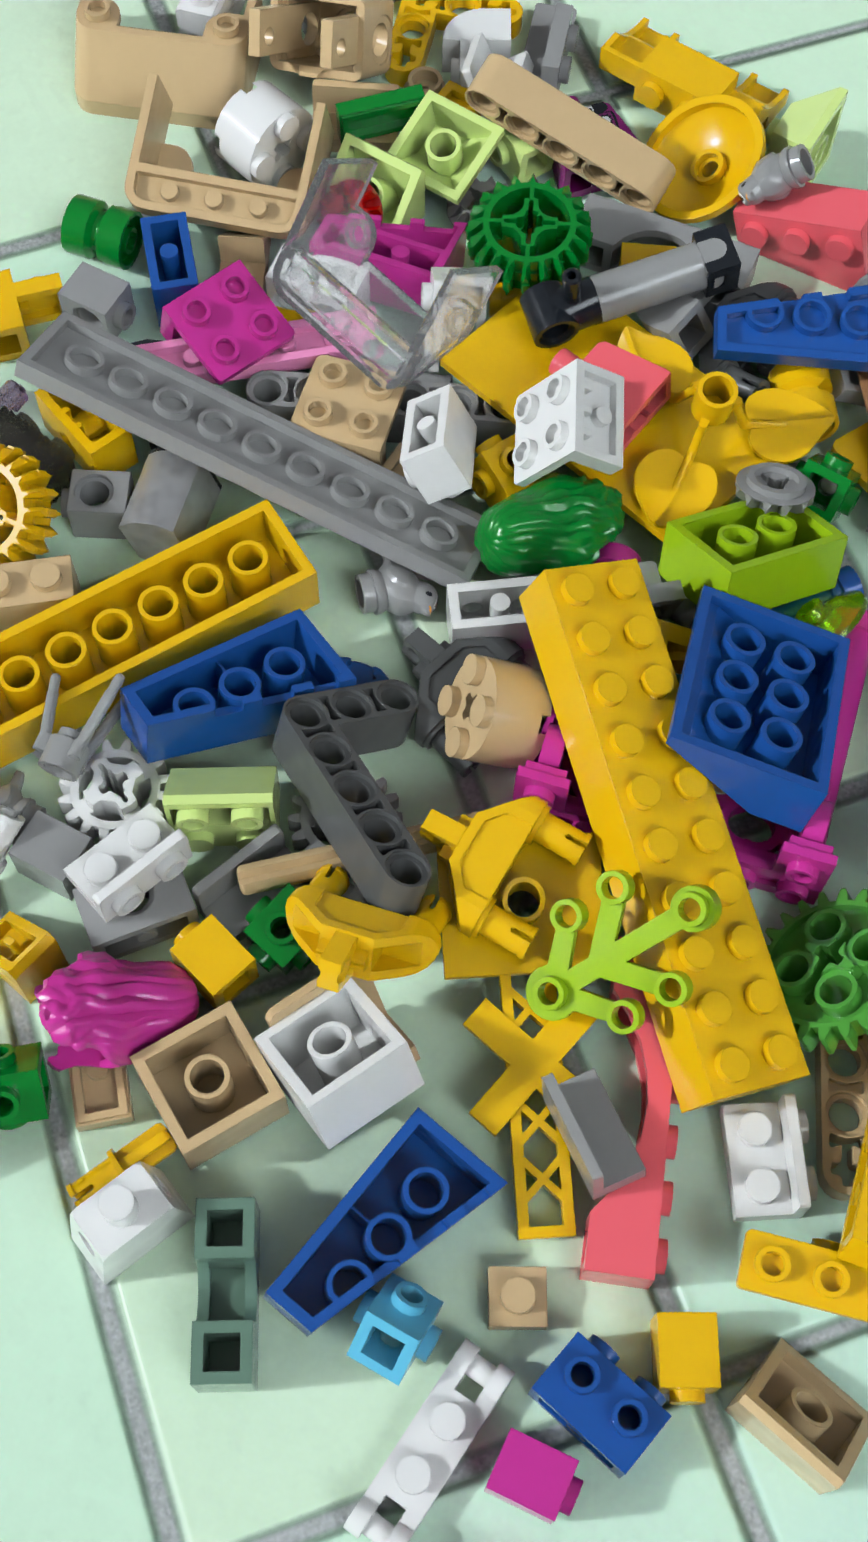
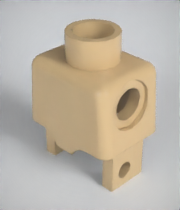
M271 0V5L249 8L248 55L255 57L269 56L272 66L278 70L299 74V76L316 79H337L356 82L383 75L389 70L391 65L394 2L393 0ZM306 16L307 32L305 38L302 39V23Z

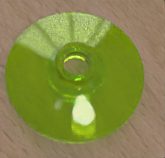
M858 590L837 594L823 602L819 598H813L797 611L795 618L846 637L863 617L868 600Z

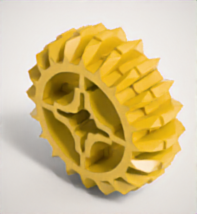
M1 443L0 564L36 559L35 555H43L49 552L44 541L45 537L52 538L58 535L50 527L51 518L54 519L61 515L56 509L51 508V501L59 493L54 489L46 488L52 475L48 474L47 471L39 470L40 460H37L34 456L26 455V451L19 447H5V444Z

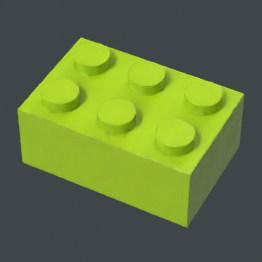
M742 500L668 521L658 571L659 575L666 581L681 580L685 596L696 605L698 604L700 591L706 585L772 609L835 588L848 536L808 507L805 508L803 513L788 512L786 516H781L777 512L765 514L763 509L749 508L746 506V501Z

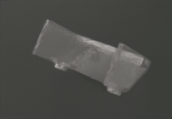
M323 158L273 269L274 287L278 295L377 386L388 390L406 387L469 336L503 270L497 265L450 269L429 311L426 312L368 260L376 244L377 231L373 219L359 206V203L378 163L372 158Z

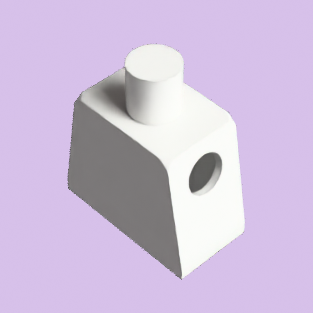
M139 1161L70 1213L71 1237L99 1278L107 1285L189 1222L195 1215L162 1170Z

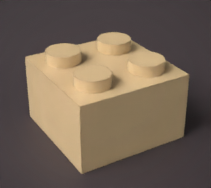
M231 1001L129 1057L190 1170L290 1113L284 1092Z

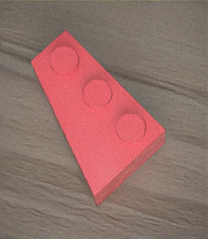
M806 182L805 186L800 189L793 188L789 195L782 200H764L762 203L746 206L740 200L733 210L737 240L761 249L759 254L845 291L850 287H854L860 278L868 274L867 190Z

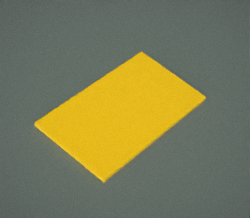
M520 292L440 360V366L516 425L514 407L517 397L551 375L549 373L550 363L561 349L566 348L583 360L599 342L606 341L617 346L621 333L626 326L633 327L643 333L652 334L625 315L579 330L574 338L557 347L540 348L534 343L519 301L522 296ZM694 365L693 378L689 387L693 385L695 380H701L706 375ZM694 396L678 404H672L667 401L623 451V469L612 475L572 461L565 464L580 477L585 475L588 480L598 478L604 485L616 488L622 494V510L662 542L664 541L666 528H658L649 523L635 496L633 486L634 475L639 462L647 454L657 449L670 448L678 451L684 457L686 456L699 424L691 411ZM742 402L741 407H742V410H743V412H744V405H745V404ZM731 411L729 418L723 424L712 427L708 426L694 458L696 462L711 466L717 474V493L708 510L725 506L736 497L735 482L740 470L751 465L768 462L752 451L748 443L750 430L739 427L733 411Z

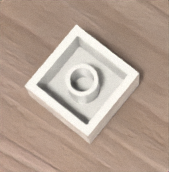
M352 978L348 980L339 993L326 990L254 1038L278 1084L328 1150L425 1084L407 1041Z

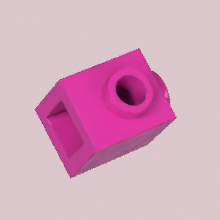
M510 1428L484 1492L552 1524L555 1522L559 1512L570 1516L583 1484L582 1479L574 1476L579 1460L514 1428Z

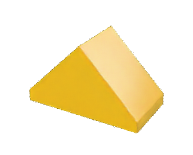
M9 911L0 920V977L31 1004L36 999L34 994L35 987L42 985L43 980L50 977L53 971L67 967L69 963L56 939L48 931Z

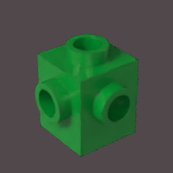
M827 451L825 456L818 453L808 458L807 462L800 460L795 469L806 475L816 488L813 504L807 507L831 524L840 517L841 513L846 516L851 514L861 496L862 490L856 487L861 474L851 470L854 463L838 453ZM823 478L837 484L835 493L828 494L822 490L821 482Z
M290 883L273 900L265 896L257 902L246 915L245 920L249 925L243 930L245 936L251 942L246 950L256 959V962L268 972L277 966L285 975L294 966L299 971H302L312 962L299 946L292 933L283 939L275 937L279 930L289 928L285 905L288 897L296 890Z
M41 1042L14 1047L10 1044H0V1129L13 1130L25 1125L27 1122L49 1119L52 1088Z

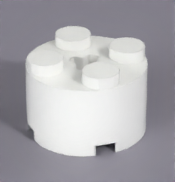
M259 80L253 82L257 88L248 93L242 89L239 90L223 108L215 126L214 134L220 138L219 148L215 146V151L223 161L250 182L277 187L280 178L287 171L300 168L303 164L313 117L306 109L272 83Z

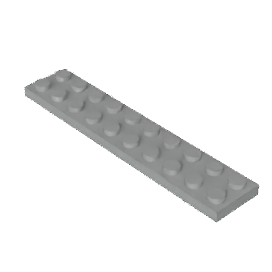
M63 311L17 359L14 376L425 576L441 586L447 587V584L470 582L481 563L480 552L474 545L475 530L482 516L481 514L448 498L428 505L417 488L413 489L405 477L66 311Z

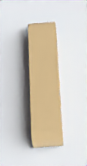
M493 53L487 56L465 92L467 103L479 114L505 128L508 132L624 204L648 212H654L676 174L674 165L665 156L500 54Z

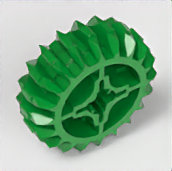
M533 173L529 182L521 183L514 175L511 186L507 187L497 181L493 194L483 192L479 205H474L470 213V221H468V226L466 227V239L469 241L467 243L468 255L470 260L474 261V267L487 268L486 272L489 273L488 282L490 287L502 282L503 290L507 295L514 288L521 289L523 294L527 289L540 282L548 280L562 282V274L568 268L573 267L580 271V267L585 266L589 259V248L592 246L593 232H591V217L589 216V211H584L582 197L572 198L569 185L556 189L553 177L545 184L538 183ZM531 228V242L530 244H527L526 238L528 237V229Z

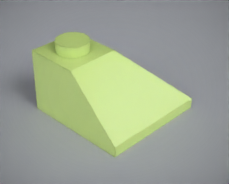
M839 87L791 103L782 118L778 119L775 117L766 132V144L769 145L767 154L772 151L780 153L788 145L794 147L803 144L808 149L813 160L815 179L830 156L849 90Z
M429 89L388 153L424 170L425 188L459 205L504 136L505 128Z

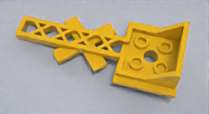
M593 832L590 833L593 837L576 866L534 841L531 846L526 843L497 892L495 898L498 900L496 903L498 907L533 927L539 928L532 944L529 945L528 951L522 960L514 953L481 934L477 938L473 936L469 938L459 932L447 877L448 865L437 858L439 898L440 896L445 898L453 910L450 922L441 932L444 980L499 977L501 1011L485 998L463 1023V1026L505 1062V1071L468 1114L494 1137L509 1121L517 1240L576 1236L570 1152L555 1122L554 1129L545 1122L546 1118L550 1115L547 1106L538 1115L525 1102L535 1090L543 1096L541 1077L553 1073L558 1084L575 1077L563 1066L562 1059L597 1018L574 1011L569 1017L561 1020H545L535 1014L528 1001L512 988L511 976L531 975L537 968L548 964L556 930L550 921V911L552 906L562 899L577 898L587 906L589 912L587 924L583 929L578 930L572 967L589 957L601 906V900L596 892V882L602 874L601 856ZM436 846L437 855L441 850L438 846ZM517 891H527L536 898L538 909L531 916L519 917L510 910L507 901L508 897ZM569 905L564 907L562 911L563 920L566 924L572 926L576 922V912ZM547 983L545 995L553 1003L557 1001V989L554 984ZM513 1004L522 1011L515 1020ZM528 1018L532 1019L542 1028L533 1039L520 1028ZM521 1115L531 1123L524 1132L522 1131ZM537 1129L556 1145V1158L543 1173L524 1157V1144ZM556 1169H558L559 1187L549 1179ZM526 1173L535 1180L528 1190L526 1186ZM541 1187L560 1202L562 1225L529 1227L528 1202Z

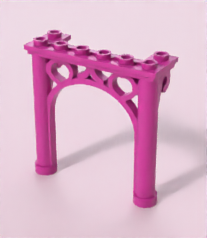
M609 542L606 546L599 549L600 557L594 563L637 558L638 562H641V558L632 548L620 543ZM843 608L836 611L833 615L830 632L849 638L850 645L828 795L803 830L798 832L763 819L770 827L771 838L763 842H752L749 839H742L731 831L728 822L734 815L747 811L727 794H716L748 890L757 888L771 892L779 900L793 905H798V902L801 900L814 905L819 893L822 892L837 865L838 856L833 855L834 847L826 845L868 670V610L861 608ZM552 705L551 717L545 718L541 733L546 735L540 753L534 761L526 760L525 767L518 766L513 800L538 796L547 801L548 806L552 807L551 814L585 833H591L593 831Z

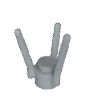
M57 673L51 675L40 732L32 746L33 749L42 753L38 761V765L42 769L58 778L72 782L77 781L79 776L83 775L90 758L121 717L119 700L101 723L125 681V676L122 673L114 676L81 732L62 726L58 733L53 734L52 729L61 676Z

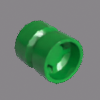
M77 194L71 199L63 216L61 225L62 248L68 253L87 259H94L97 256V259L103 261L106 265L128 270L135 263L142 247L143 235L140 218H143V215L138 211L122 206L112 205L109 208L103 200L84 194Z

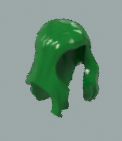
M559 472L545 475L526 489L516 492L489 507L482 514L475 530L474 545L479 550L481 561L487 570L506 578L538 576L546 569L592 564L600 557L599 549L606 546L609 542L615 541L617 535L621 533L624 527L626 514L622 510V494L616 488L604 485L598 478L588 480L585 475L575 478Z

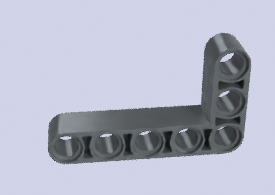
M390 679L289 698L284 703L272 743L275 756L368 905L405 916H414L419 909L430 882L432 868L359 755L396 748L404 743L419 705L417 691L403 681Z

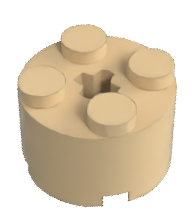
M473 653L469 654L457 673L452 686L445 685L438 698V712L440 715L446 716V755L451 758L518 769L519 765L525 767L526 760L534 761L541 751L546 735L538 733L542 716L551 717L552 701L542 671L524 664Z

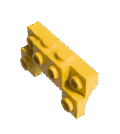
M645 17L628 32L622 34L615 32L601 47L599 68L635 86L633 100L666 117L679 106L695 98L723 94L734 96L746 102L757 114L764 129H766L787 103L789 90L784 88L778 94L756 83L758 75L753 72L736 88L739 72L680 43V35L675 32L671 37H668L648 28L649 19Z

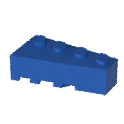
M298 609L120 688L121 728L148 764L275 734L284 703L289 698L356 685L357 678L303 611Z
M418 1107L273 1282L263 1298L308 1337L496 1194L508 1182Z

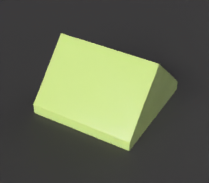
M346 133L327 183L342 176L358 177L368 182L376 190L381 200L383 209L382 223L410 225V218L422 219L425 216V171L350 133ZM346 201L344 209L338 211L362 214V210L349 208Z

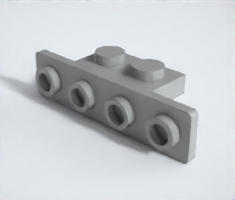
M537 3L524 51H528L533 62L532 74L559 90L560 84H568L572 57L567 56L568 52L575 53L579 34V25H575L577 10L574 8V5Z

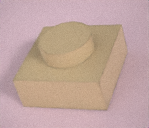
M488 1266V1330H546L548 1327L546 1267Z

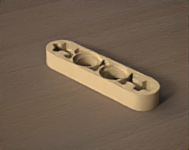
M866 1034L858 1036L856 1051H852L845 1040L838 1042L836 1049L847 1050L856 1059L857 1071L852 1076L844 1077L831 1069L828 1062L829 1054L821 1041H819L815 1048L816 1174L818 1183L824 1193L840 1201L850 1200L854 1179L848 1186H844L841 1176L832 1174L831 1169L841 1162L842 1145L857 1142L859 1147L852 1146L847 1152L848 1169L856 1171L868 1119V1036ZM845 1103L854 1108L859 1119L858 1127L855 1130L842 1131L832 1124L829 1110L833 1104ZM829 1141L839 1145L831 1147Z

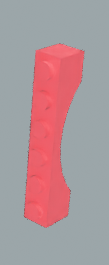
M611 981L609 999L617 1001L623 998H633L639 1001L645 1010V1021L642 1027L637 1031L626 1034V1037L635 1056L641 1084V1120L635 1149L646 1168V1176L608 1193L590 1211L585 1221L579 1280L648 1290L655 1281V1275H664L667 1266L668 1239L659 1238L661 1216L669 1217L672 1207L673 1182L664 1181L666 1159H675L678 1142V1126L669 1124L670 1105H679L643 991ZM621 1006L618 1011V1018L622 1024L631 1026L633 1023V1013L628 1007Z

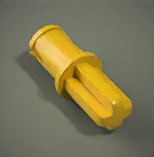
M157 1123L117 1152L111 1148L106 1152L108 1155L106 1160L73 1183L66 1185V1190L71 1198H76L77 1201L74 1203L76 1206H79L133 1164L141 1161L154 1167L173 1154L177 1149V1145L169 1130L162 1123Z

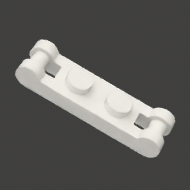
M466 1338L371 1485L353 1509L343 1528L356 1538L363 1534L372 1542H409L515 1375L514 1371L502 1363L498 1367L478 1354L481 1348ZM464 1375H467L484 1388L475 1403L456 1390ZM386 1496L406 1510L396 1526L376 1512Z

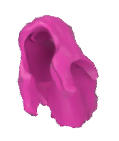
M88 950L77 954V961L66 968L53 971L50 977L43 980L42 985L35 987L34 994L39 1003L41 1023L50 1034L53 1042L60 1045L58 1046V1054L48 1057L47 1064L58 1072L71 1067L111 1069L133 1064L129 1058L130 1056L196 1020L199 1012L197 986L183 968L170 961L132 962L114 959L105 951L94 952Z

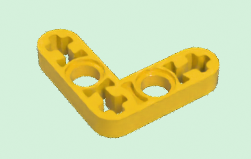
M402 0L392 30L391 65L385 73L387 81L404 87L410 72L415 68L426 65L436 30H445L448 23L457 16V14L452 12L455 9L511 8V39H514L519 35L522 28V6L516 0ZM407 31H418L423 36L417 39H409L402 34ZM403 55L409 56V62L405 66H402Z

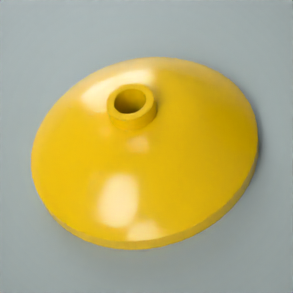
M723 94L698 97L679 106L657 126L646 145L670 160L676 169V174L655 211L660 216L684 224L698 223L719 216L741 200L738 194L739 184L751 175L756 162L763 158L766 153V135L763 124L746 102L734 96Z

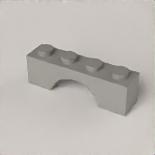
M590 192L584 203V211H589V216L591 217L593 241L592 246L589 248V259L586 265L581 267L599 273L618 267L622 242L680 247L692 243L693 233L702 229ZM732 240L741 261L738 288L714 295L709 302L718 305L727 294L750 287L761 249Z

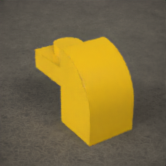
M10 268L0 271V362L18 359L30 347L26 326L56 320L62 313L57 294L63 287L59 273L13 282Z

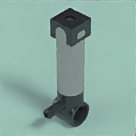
M722 223L694 232L692 243L582 278L581 272L577 268H568L562 274V282L548 280L533 285L522 294L519 302L535 345L540 348H552L568 342L574 338L579 330L703 290L705 297L708 298L738 288L741 261L726 224Z

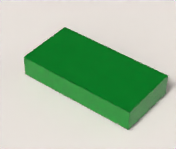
M418 84L335 104L337 132L341 144L346 133L365 140L402 131L425 96L422 85Z

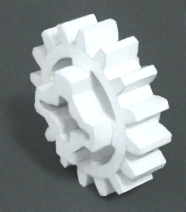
M125 739L120 749H113L109 740H103V752L92 755L83 775H80L77 781L72 782L61 778L59 780L63 796L58 798V803L62 814H67L65 816L67 825L92 837L93 840L97 836L99 841H101L141 810L142 802L146 799L148 801L145 806L151 803L164 818L162 801L169 776L165 761L161 760L147 764L139 751L137 753L133 751L130 739Z

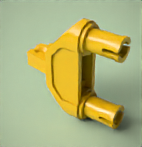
M538 796L516 799L477 812L474 818L462 814L458 822L431 809L420 827L419 834L441 848L437 858L448 865L447 877L459 932L469 938L471 936L477 938L481 934L514 953L522 960L528 951L529 945L532 944L539 928L533 927L496 905L498 900L495 898L497 892L526 843L531 846L534 841L576 866L593 835L587 834L551 814L552 807L548 806V802Z
M332 864L320 867L309 885L298 887L287 899L285 910L290 931L299 946L320 969L316 986L339 993L352 976L366 981L405 977L424 970L439 954L442 947L440 934L453 916L450 903L441 896L433 909L430 908L435 900L434 894L423 897L419 909L414 916H405L342 897L349 888V877L341 867L337 866L332 875L327 878L332 870Z

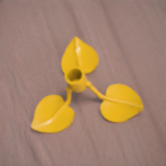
M630 326L624 328L619 338L617 347L671 372V398L668 400L670 403L678 404L694 396L691 411L694 418L699 422L685 457L678 451L670 448L657 449L647 454L636 468L633 481L635 496L649 523L655 527L666 528L668 521L707 511L717 493V474L711 466L696 462L694 458L708 426L712 427L723 424L729 418L731 411H733L739 427L750 430L748 443L752 451L768 462L780 464L793 463L806 456L835 420V415L818 402L798 393L777 388L762 389L751 394L745 402L743 412L741 407L743 399L738 396V385L729 374L721 371L710 372L704 375L701 380H695L693 385L689 387L693 378V362L689 354L680 345L664 337L643 333Z

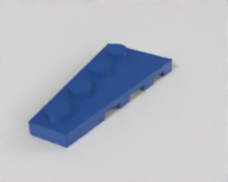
M868 285L850 287L846 293L823 296L822 292L803 294L801 299L781 302L778 298L718 306L714 314L713 359L868 372Z

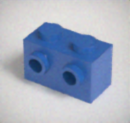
M577 1332L531 1387L528 1395L612 1473L621 1478L626 1475L672 1416L662 1407L666 1402V1398L655 1386L641 1376H638L633 1381L615 1365L620 1357L606 1342L594 1334L587 1340L580 1332Z

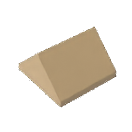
M783 1338L776 1343L725 1409L729 1415L819 1495L838 1490L845 1483L868 1438V1412Z

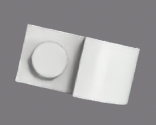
M511 8L472 9L457 15L448 23L443 33L442 72H451V81L468 89L462 74V68L473 37L477 34H484L492 54H500L506 58L510 57Z

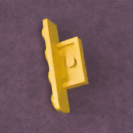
M750 1229L745 1233L736 1279L737 1288L868 1323V1269L837 1259L840 1243L812 1238V1242L809 1244L755 1229Z

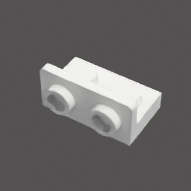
M149 803L63 870L70 882L103 920L108 923L117 915L125 916L135 910L143 901L145 893L161 880L167 882L177 877L185 869L188 859L193 855L187 836L181 829L175 831L152 804Z
M783 1094L778 1102L722 1105L719 1109L733 1222L801 1218L811 1208V1201H816L818 1186L814 1167L806 1166L803 1144H807L809 1141V1124L805 1110H798L796 1095Z

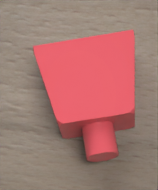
M606 341L599 342L583 361L624 377V451L671 398V372ZM563 348L552 359L549 373L552 375L575 359H582L568 349Z

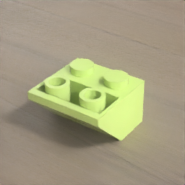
M277 766L171 768L162 801L167 822L175 831L181 829L187 836L192 852L210 851L214 846H236L242 849L271 825L276 823L280 827V784Z

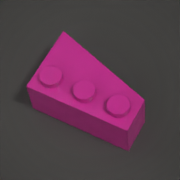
M323 211L306 237V250L370 270L371 303L428 321L429 312H421L422 282H430L431 267L463 268L466 248V227L468 223L454 222L453 229L426 227L424 226L425 219L410 218V225L381 223L382 215Z

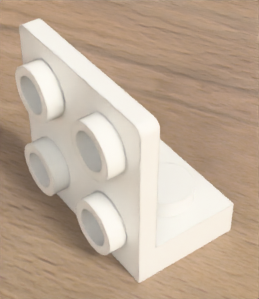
M577 358L517 397L514 407V418L516 420L515 447L512 455L515 485L526 487L569 461L608 475L623 469V376Z

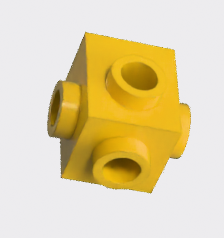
M499 434L494 435L475 448L478 456L474 459L472 489L478 497L486 501L489 507L533 484L531 483L526 487L514 484L512 455L515 447V434L502 440Z

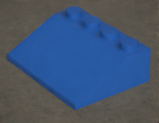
M704 585L698 599L666 744L749 814L801 832L828 795L850 639Z

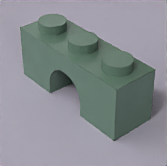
M255 1197L196 1198L194 1260L196 1261L198 1271V1308L196 1321H192L190 1385L198 1393L257 1391L260 1209Z

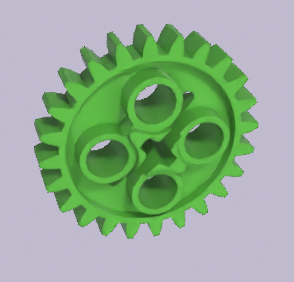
M841 888L836 901L830 902L826 894L820 892L817 906L811 908L806 902L801 900L798 902L800 911L798 916L794 918L783 912L780 914V917L785 926L781 930L767 928L765 930L771 941V944L767 945L798 1040L805 1050L810 1053L821 1041L828 1054H834L840 1040H845L850 1049L856 1051L858 1036L863 1034L868 1036V890L862 889L855 900H852L847 889Z

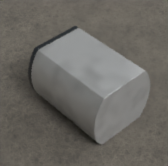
M161 447L155 448L149 452L120 522L119 529L137 555L146 560L204 531L222 485L214 473Z

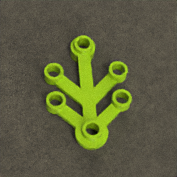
M618 869L604 872L596 882V892L601 900V906L589 957L573 967L572 962L578 930L583 929L587 924L589 912L587 906L577 898L557 901L550 911V921L556 930L548 964L533 971L526 984V998L533 1012L549 1021L561 1020L569 1017L574 1011L607 1021L610 1029L620 1035L630 1034L640 1029L645 1021V1010L639 1001L633 998H623L615 1001L583 989L599 978L654 994L657 1001L666 1007H676L686 1003L693 993L692 981L686 973L679 970L662 972L629 961L682 929L687 932H700L714 926L721 916L722 904L718 894L712 888L702 884L681 888L674 894L669 910L618 940L626 902L634 895L635 882L632 876L624 870ZM612 877H617L623 884V892L619 898L612 896L609 892L608 883ZM689 898L696 900L700 905V915L696 920L688 918L684 912V904ZM567 905L575 910L577 916L576 922L572 926L566 924L562 917V911ZM669 978L677 980L681 986V995L678 999H673L666 993L665 984ZM547 983L554 984L558 989L559 996L555 1003L546 998L545 986ZM621 1006H626L632 1011L633 1023L631 1026H626L619 1020L618 1011Z

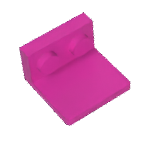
M240 259L162 307L160 333L166 340L183 338L219 385L226 383L291 341L295 334L294 329Z

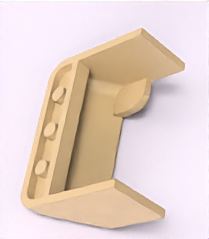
M80 0L76 11L75 92L80 108L91 114L139 120L148 74L151 72L159 75L173 103L169 124L215 130L217 120L231 97L241 89L246 93L253 89V82H255L261 57L248 55L249 8L263 6L262 0H248L244 15L221 13L212 17L205 25L203 36L120 26V9L114 1Z
M149 72L124 186L125 194L132 206L138 212L150 216L186 212L188 223L275 239H288L295 236L317 207L318 202L315 198L322 194L335 135L326 103L317 102L303 168L287 171L280 178L277 187L194 172L193 162L183 148L165 144L173 103L159 75Z

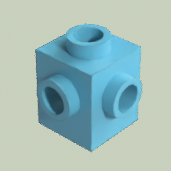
M392 1273L379 1293L370 1288L359 1304L353 1321L360 1324L346 1355L399 1386L415 1358L426 1363L443 1331L433 1324L444 1302L427 1293L418 1284L406 1281Z

